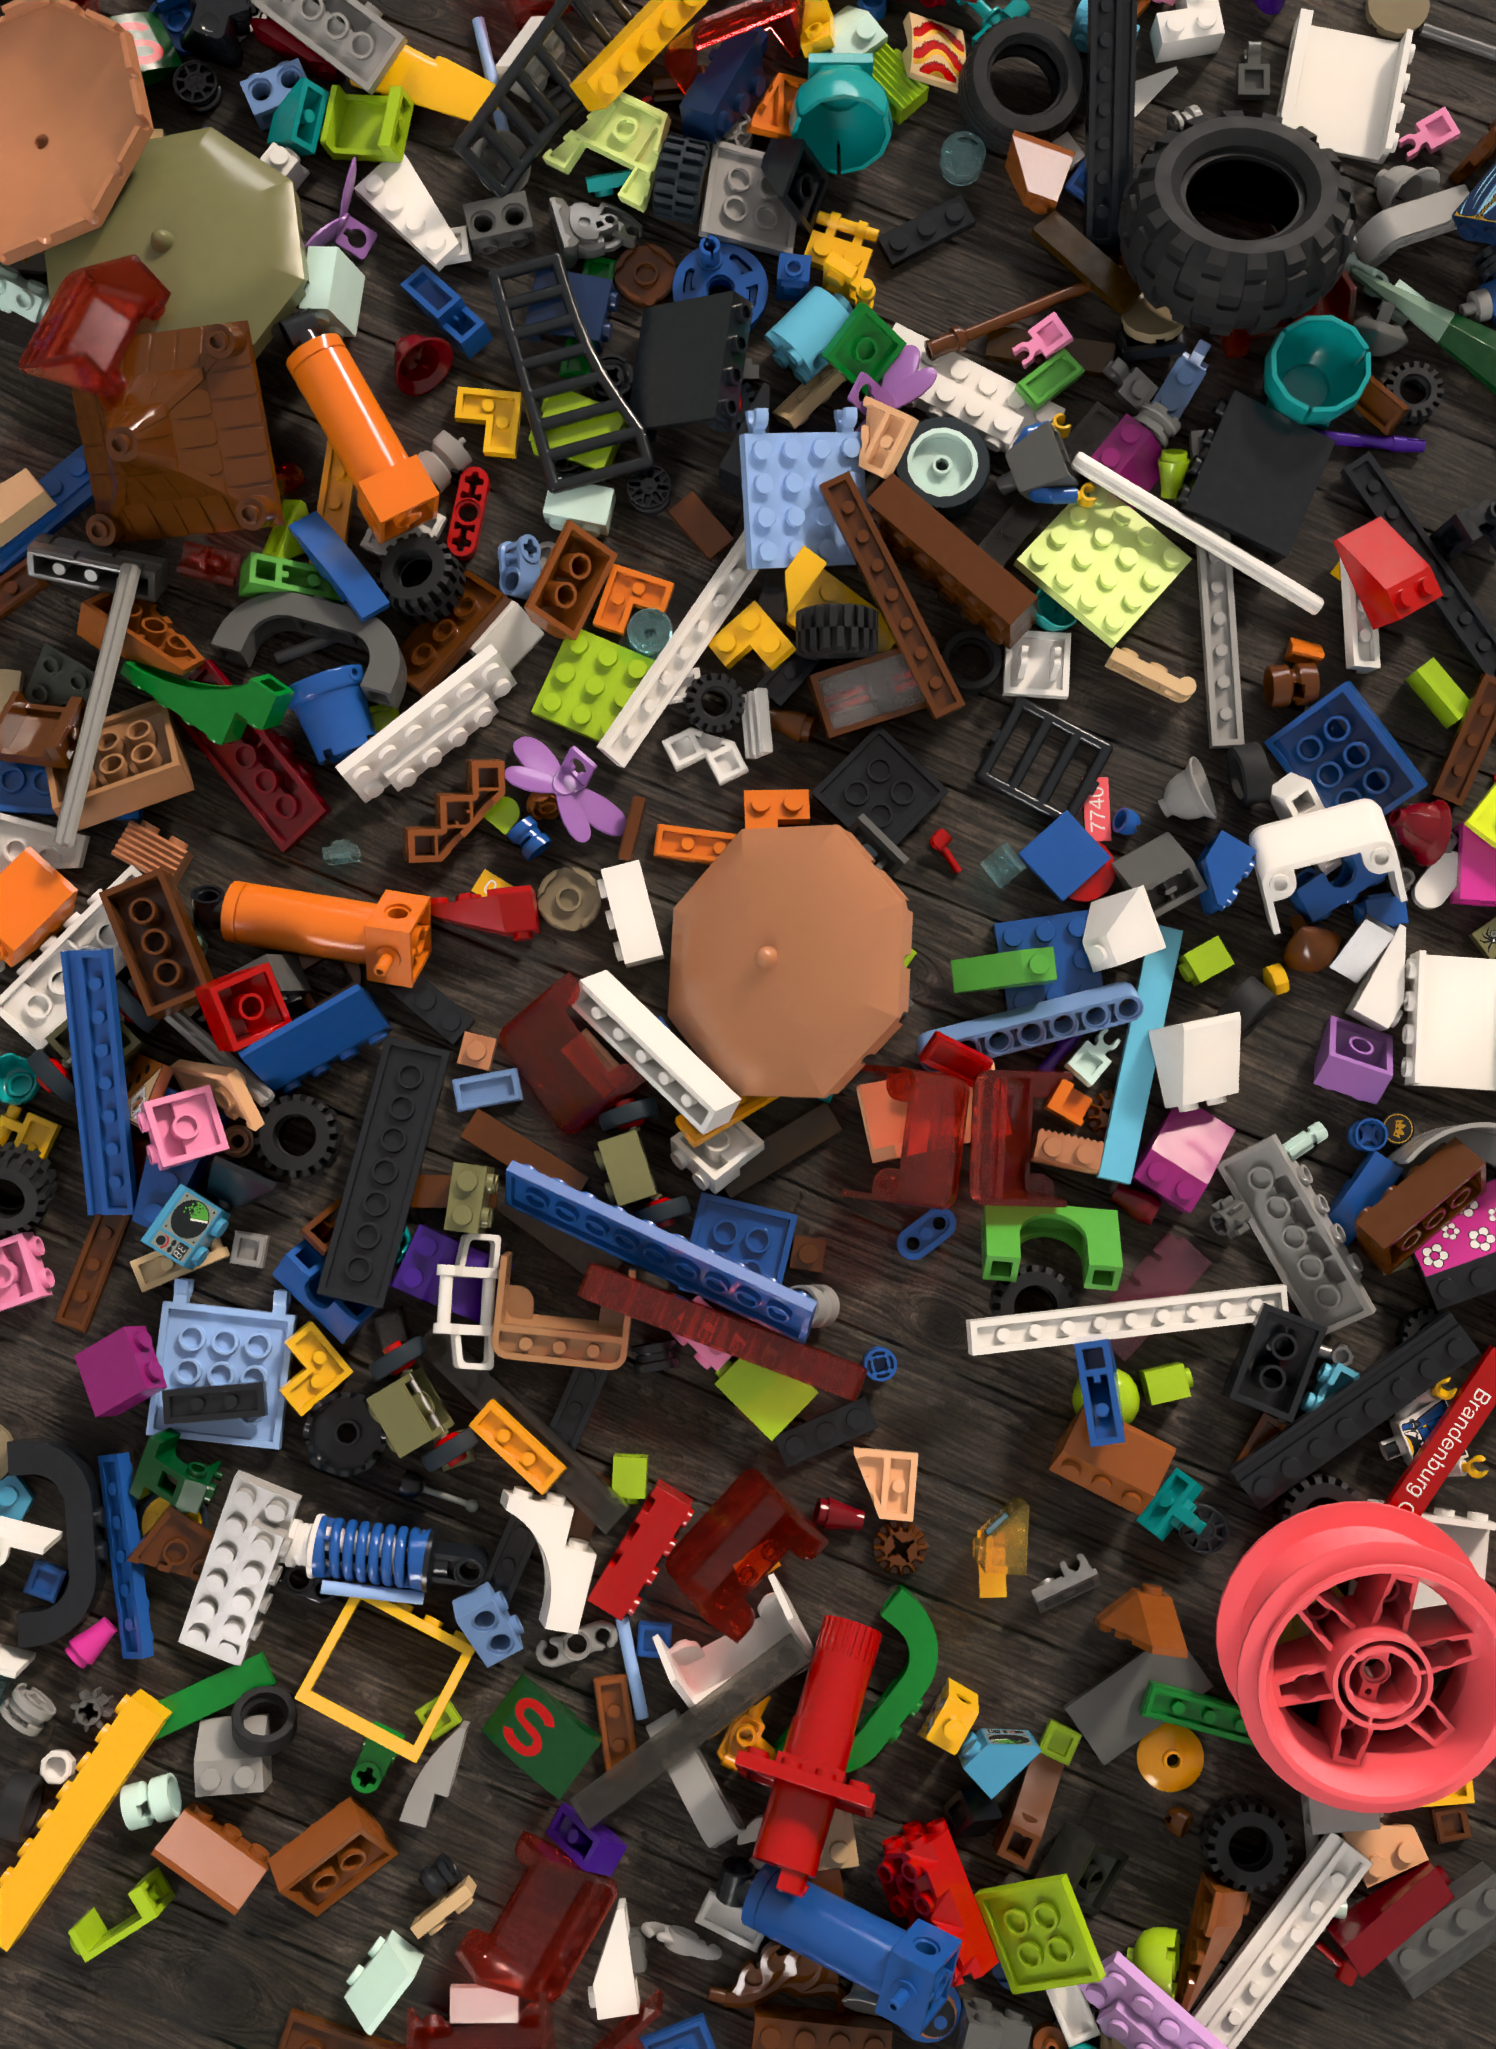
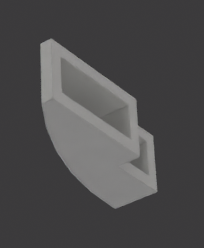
M463 1720L434 1750L419 1773L406 1799L399 1821L426 1828L431 1819L436 1796H449L453 1789L470 1725L469 1721Z

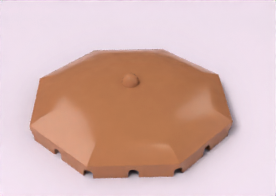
M14 0L1 6L2 12L5 15L0 17V262L7 266L102 227L154 132L133 35L118 22L89 9L84 11L78 4L70 0Z
M840 825L742 829L673 908L667 1016L701 1061L738 1096L828 1099L827 1097L831 1094H838L866 1065L863 1059L867 1055H875L903 1025L899 1022L902 1013L908 1012L910 969L905 967L904 958L906 955H911L913 912L908 910L906 903L909 899L885 871L878 869L874 865L876 861L855 836Z

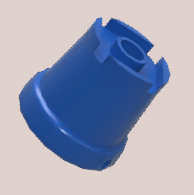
M350 664L329 669L288 686L295 691L288 709L295 712L319 765L325 764V756L329 757L331 764L346 759L377 734L368 700L360 686L365 675L364 668L360 664Z

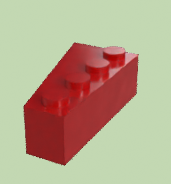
M658 1479L591 1590L587 1600L620 1621L623 1620L626 1613L632 1616L642 1600L638 1596L644 1584L650 1587L660 1570L656 1567L662 1555L668 1557L677 1542V1539L674 1538L675 1533L680 1526L685 1528L695 1511L691 1509L693 1499L663 1480Z

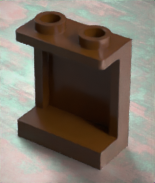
M13 691L0 714V761L70 769L87 706L83 697L71 696L66 707L29 703L20 691Z

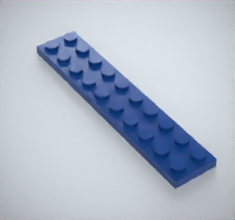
M512 1160L507 1167L505 1204L790 1339L803 1345L805 1344L810 1334L818 1301L813 1300L805 1292L787 1288L772 1277H764L749 1270L742 1263L731 1262L719 1256L712 1249L701 1248L688 1242L682 1235L671 1234L658 1228L656 1224L649 1220H641L628 1214L619 1206H611L598 1200L589 1192H580L568 1186L561 1179L550 1178L539 1173L531 1165H522Z

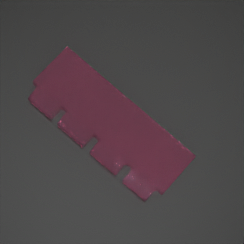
M1167 1233L1153 1249L1162 1259L1157 1262L1152 1256L1147 1255L1131 1274L1140 1284L1136 1287L1126 1279L1109 1300L1112 1303L1185 1295L1212 1262L1183 1236L1177 1240L1173 1235ZM1149 1335L1110 1339L1113 1351L1126 1362Z

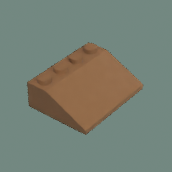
M155 699L105 717L77 831L195 790L190 767L170 708L159 705ZM46 767L52 808L58 818L71 767L70 769Z

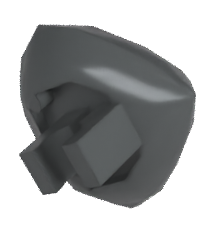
M1383 301L1376 320L1365 315L1350 323V325L1358 330L1369 346L1368 352H1371V358H1381L1393 354L1408 343V338L1402 327L1397 324H1389L1396 304Z

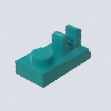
M625 169L585 177L588 193L595 192V197L614 194L613 188L623 186L633 170Z

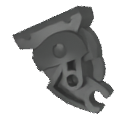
M549 198L550 223L566 269L574 267L578 259H597L599 256L605 255V252L617 250L621 245L634 249L637 237L641 238L643 234L642 224L625 211L613 205L602 202L599 207H592L588 203L581 202L574 203L573 206L568 207L563 198Z

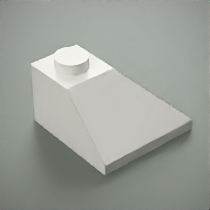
M1144 885L1091 902L1082 943L1093 973L1127 963L1166 948Z

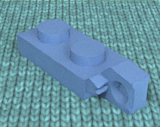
M1200 339L1192 354L1185 352L1181 357H1178L1151 405L1156 401L1169 409L1167 414L1171 418L1175 415L1178 420L1180 419L1207 373L1206 370L1209 365L1203 362V359L1208 353L1211 344Z

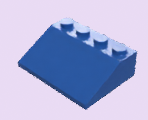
M1350 680L1341 684L1264 742L1287 774L1292 772L1311 780L1324 808L1359 799H1371L1380 806L1385 816L1428 785Z
M356 984L244 1048L238 1054L274 1093L280 1094L283 1092L284 1095H288L301 1088V1081L311 1075L315 1079L331 1070L329 1065L341 1059L342 1062L352 1059L360 1053L358 1048L368 1042L372 1046L388 1037L386 1032L393 1029L375 995Z

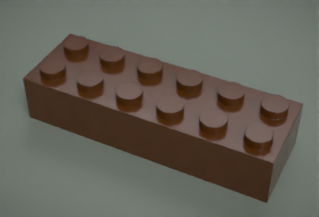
M892 473L865 500L866 506L884 542L892 548L891 551L894 556L902 563L909 562L915 568L918 577L925 583L931 581L939 588L938 592L944 600L950 604L955 602L961 607L963 615L971 623H979L987 630L986 634L997 645L1002 643L1010 650L1036 623L1038 597L896 475Z

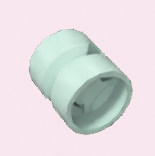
M172 1773L152 1777L148 1784L145 1781H138L124 1785L121 1788L120 1807L127 1828L133 1831L150 1826L154 1819L162 1823L180 1816L182 1812L181 1792L178 1782Z

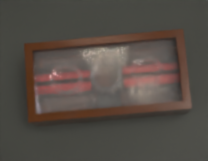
M933 636L932 638L937 646L935 636ZM898 648L809 675L807 679L826 741L928 710Z

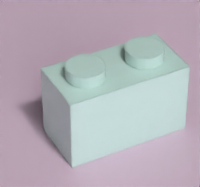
M594 484L557 494H552L548 490L543 509L545 523H548L553 529L562 531L566 521L571 520L593 537H599L600 534L608 536L616 502L614 488Z

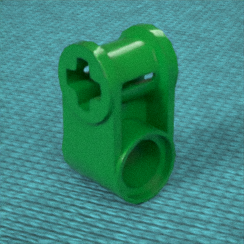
M377 1721L373 1723L403 1740L406 1736ZM366 1737L362 1746V1752L351 1775V1782L354 1788L365 1794L375 1791L385 1778L397 1753ZM368 1767L373 1769V1777L370 1781L364 1779L365 1771Z

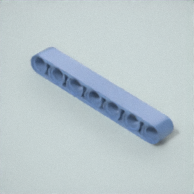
M1126 981L1116 982L927 1031L917 1038L916 1050L919 1056L937 1030L959 1042L969 1040L970 1042L967 1046L990 1058L1135 1021L1142 1015L1144 1005L1131 983ZM1131 999L1128 1003L1120 1005L1123 1000ZM1099 1007L1095 1012L1087 1013L1090 1009ZM1066 1015L1063 1020L1055 1021L1058 1017ZM1028 1024H1034L1030 1029H1023ZM1002 1032L1000 1036L991 1038L993 1034ZM920 1062L925 1070L929 1072H939L938 1070Z

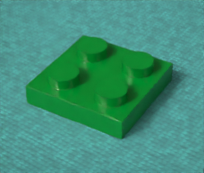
M859 301L824 349L821 356L852 385H854L860 372L867 373L878 384L907 343L866 303ZM865 384L860 389V393L869 396L868 385Z

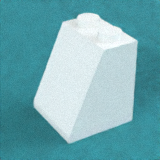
M1240 1012L1198 1019L1148 1031L1165 1108L1178 1107L1179 1112L1199 1109L1198 1102L1206 1101L1207 1106L1227 1102V1095L1239 1093Z

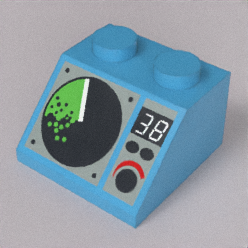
M180 1183L140 1241L179 1265L193 1270L195 1266H200L206 1260L209 1254L208 1247L213 1240L221 1237L229 1225L227 1220L231 1214L200 1193Z
M980 1728L975 1734L974 1732L967 1734L957 1755L963 1769L992 1800L1041 1752V1749L1034 1736L1028 1730Z

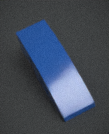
M424 264L400 284L402 289L422 312L469 359L493 339L485 322L465 305L463 299Z
M1370 1151L1366 1154L1352 1178L1346 1180L1329 1207L1330 1211L1327 1213L1333 1225L1338 1223L1343 1228L1347 1239L1343 1243L1346 1247L1357 1235L1355 1222L1358 1214L1366 1207L1376 1205L1381 1200L1383 1193L1395 1184L1404 1170L1377 1151Z

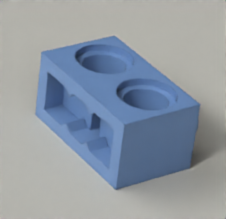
M298 58L291 61H283L275 68L262 73H254L246 80L240 82L261 131L270 128L274 111L292 89L288 88V86L297 83L302 77L307 78ZM262 96H269L267 99L259 101V98Z
M489 1582L452 1601L457 1624L487 1668L523 1649L520 1634L524 1633V1628L516 1614L512 1616L507 1611L509 1606L501 1591L495 1593Z

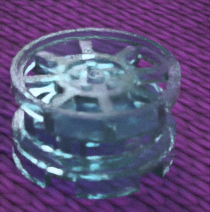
M959 131L951 134L944 141L941 150L939 166L942 176L951 184L965 186L975 182L982 173L986 157L983 141L977 135L968 131ZM958 137H967V139H958ZM970 138L975 140L978 143V145L970 141Z
M654 608L642 609L635 613L627 627L630 646L634 652L651 659H657L673 635V627L669 617L664 612Z

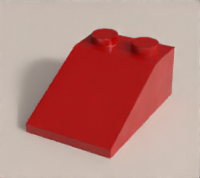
M1378 517L1333 541L1373 630L1398 621L1444 596L1430 565L1382 517Z

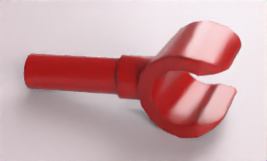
M939 829L930 838V845L942 854L956 874L962 869L951 854V851L947 848L953 838L944 829Z
M1319 1940L1315 1947L1333 1964L1338 1966L1334 1975L1335 1978L1348 1986H1353L1358 1975L1357 1971L1347 1959L1336 1955Z

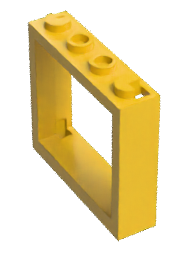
M349 1597L294 1699L417 1763L476 1650L464 1633L455 1630L454 1634L451 1635L441 1630L444 1623L427 1614L424 1619L411 1614L414 1607L407 1603L394 1602L392 1604L389 1601ZM361 1600L462 1653L414 1745L312 1691Z

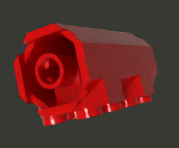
M937 1818L923 1825L921 1820L911 1821L902 1827V1833L891 1836L881 1842L885 1856L883 1862L878 1865L876 1872L892 1913L897 1917L905 1916L910 1920L906 1931L919 1918L963 1940L951 1987H957L964 1984L962 1976L971 1973L973 1979L982 1977L998 1964L999 1960L945 1818Z

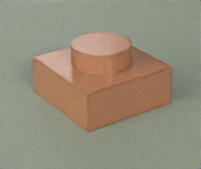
M465 1031L457 1063L490 1072L498 1040Z

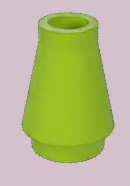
M1182 449L1162 450L1161 457L1158 458L1162 498L1175 499L1183 485L1190 459L1187 458V451Z

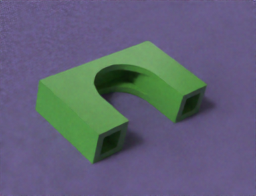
M985 1199L981 1218L982 1279L1016 1282L1021 1261L1020 1245L1029 1239L1048 1237L1065 1242L1078 1253L1082 1263L1084 1288L1118 1291L1123 1270L1118 1210Z

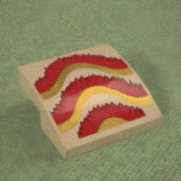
M909 12L903 21L908 45L902 53L907 77L957 93L959 90L958 79L961 74V68L966 60L963 30Z

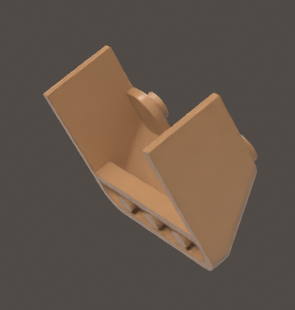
M506 1251L501 1256L492 1334V1347L499 1357L510 1360L614 1370L623 1365L628 1353L638 1274L637 1266L631 1265L629 1269L626 1297L613 1296L605 1300L600 1308L598 1321L533 1314L534 1297L531 1291L524 1286L510 1285L513 1251Z

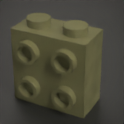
M453 1162L444 1230L486 1234V1228H492L494 1208L489 1207L491 1194H497L499 1175L494 1174L495 1168Z

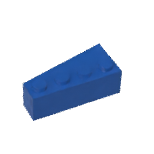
M167 1087L163 1097L180 1093V1091ZM218 1110L225 1131L231 1118ZM147 1155L132 1221L149 1229L180 1183L192 1190L196 1189L212 1155L159 1171L158 1164L151 1165Z

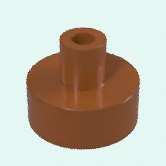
M1046 2021L1034 2028L1031 2036L1033 2049H1067L1066 2039L1058 2024Z

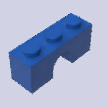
M1361 853L1341 857V871L1330 882L1324 872L1311 867L1297 874L1296 889L1289 896V899L1297 914H1301L1303 919L1311 922L1322 921L1329 917L1332 913L1331 911L1336 907L1354 901L1359 896V892L1367 887L1383 882L1388 872L1383 874L1370 872L1363 864Z
M304 1239L283 1257L272 1275L323 1326L344 1344L365 1325L377 1308L318 1295L317 1290L326 1256H322Z

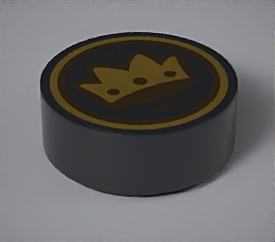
M1394 1112L1385 1115L1380 1120L1388 1131L1387 1144L1402 1145L1413 1137L1414 1123L1408 1115Z

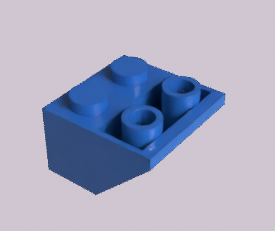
M1223 830L1207 842L1195 863L1208 888L1199 894L1203 913L1211 916L1218 910L1222 912L1226 906H1231L1239 893L1235 886L1240 883L1242 878L1246 879L1256 863L1251 859L1257 850Z

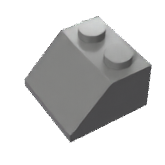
M269 1713L247 1714L244 1719L245 1729L252 1734L269 1735ZM231 1716L200 1719L194 1756L195 1797L264 1792L273 1782L271 1756L259 1757L249 1755L241 1750L232 1736Z

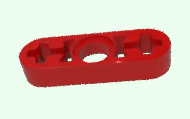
M479 467L467 468L463 471L459 480L447 538V547L459 561L472 559L478 550L490 492L488 475ZM475 477H479L483 485H477L475 490L476 499L470 498L472 490L468 482H473ZM467 506H472L478 511L477 517L471 522H465L460 518L461 510ZM461 528L467 530L466 540L470 547H464L463 551H459L457 545H455V543H460L462 540L463 532Z

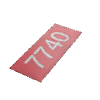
M1099 777L1097 780L1099 785L1093 796L1089 795L1084 804L1085 830L1096 841H1112L1108 777Z

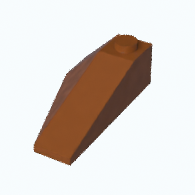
M102 592L81 603L76 633L99 650L101 649L114 594ZM134 598L120 657L178 675H184L204 664V657L189 640L172 629L173 622L168 616L162 617L157 612V604L155 602Z
M1142 1584V1589L1131 1588L1095 1616L1094 1624L1100 1630L1111 1632L1113 1628L1115 1629V1637L1130 1640L1132 1645L1151 1654L1185 1659L1188 1657L1187 1646L1173 1600L1166 1592H1162L1163 1587Z
M1204 1871L1201 1872L1176 1978L1178 1985L1175 2001L1187 2012L1191 2009L1239 1930L1243 1915H1248L1251 1905L1249 1892H1245L1241 1886L1239 1890L1231 1888L1227 1882L1224 1883L1216 1874Z

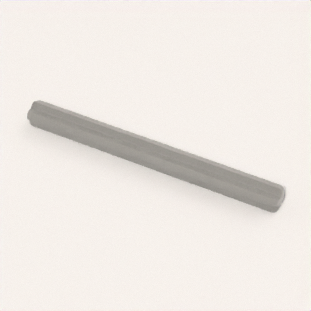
M130 978L128 981V985L133 991H135L136 987L132 978ZM183 1010L164 1018L213 1064L237 1068L246 1079V1087L252 1099L261 1107L268 1106L274 1100L275 1095L267 1085L230 1052L218 1051L214 1038Z

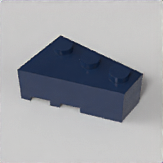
M726 23L722 30L725 38L718 49L712 48L708 55L709 60H712L704 74H697L680 104L683 135L714 144L746 113L748 108L764 93L766 87L760 32Z

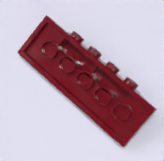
M205 660L204 664L187 678L206 684L232 685L213 660ZM171 710L175 718L282 853L289 852L332 811L315 789L318 783L313 778L316 774L313 767L306 761H299L293 753L296 749L293 742L286 736H279L273 727L259 730L247 723L240 740L220 745L210 741L206 734L195 726L186 724L180 715Z

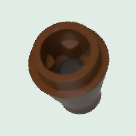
M771 709L770 711L771 729L800 744L803 741L811 742L815 733L817 718L810 716V712Z

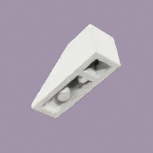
M1290 772L1272 785L1270 802L1280 820L1325 809L1309 779ZM1340 858L1314 864V867L1327 875L1340 866L1342 862Z
M1401 924L1392 928L1396 930L1395 936L1369 968L1345 1011L1346 1014L1377 1031H1384L1389 1029V1027L1394 1028L1403 1014L1400 1007L1404 1002L1406 927Z
M626 1898L618 1900L595 1972L593 1986H588L590 2008H596L598 2020L639 2014L640 1996L637 1974H633L628 1940L630 1924Z

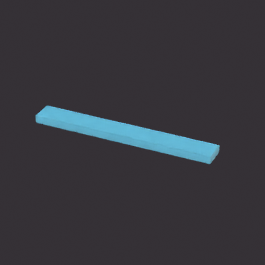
M1162 925L1158 926L1166 948L1142 957L1136 991L1142 1000L1144 1011L1137 1020L1128 1024L1104 1138L1100 1169L1096 1178L1130 1185L1132 1181L1156 1066L1148 1031L1164 1027L1183 935L1182 930Z

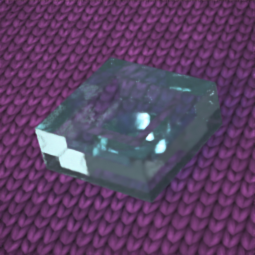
M336 840L331 842V846L322 847L323 860L329 866L362 862L360 848L355 843L351 844L350 840Z
M1007 842L998 847L980 863L999 889L1007 885L1027 868Z

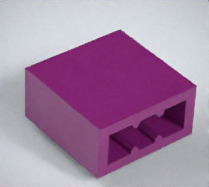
M146 1326L122 1327L74 1355L95 1418L118 1416L167 1388L163 1369L156 1357L152 1346V1338L147 1332Z

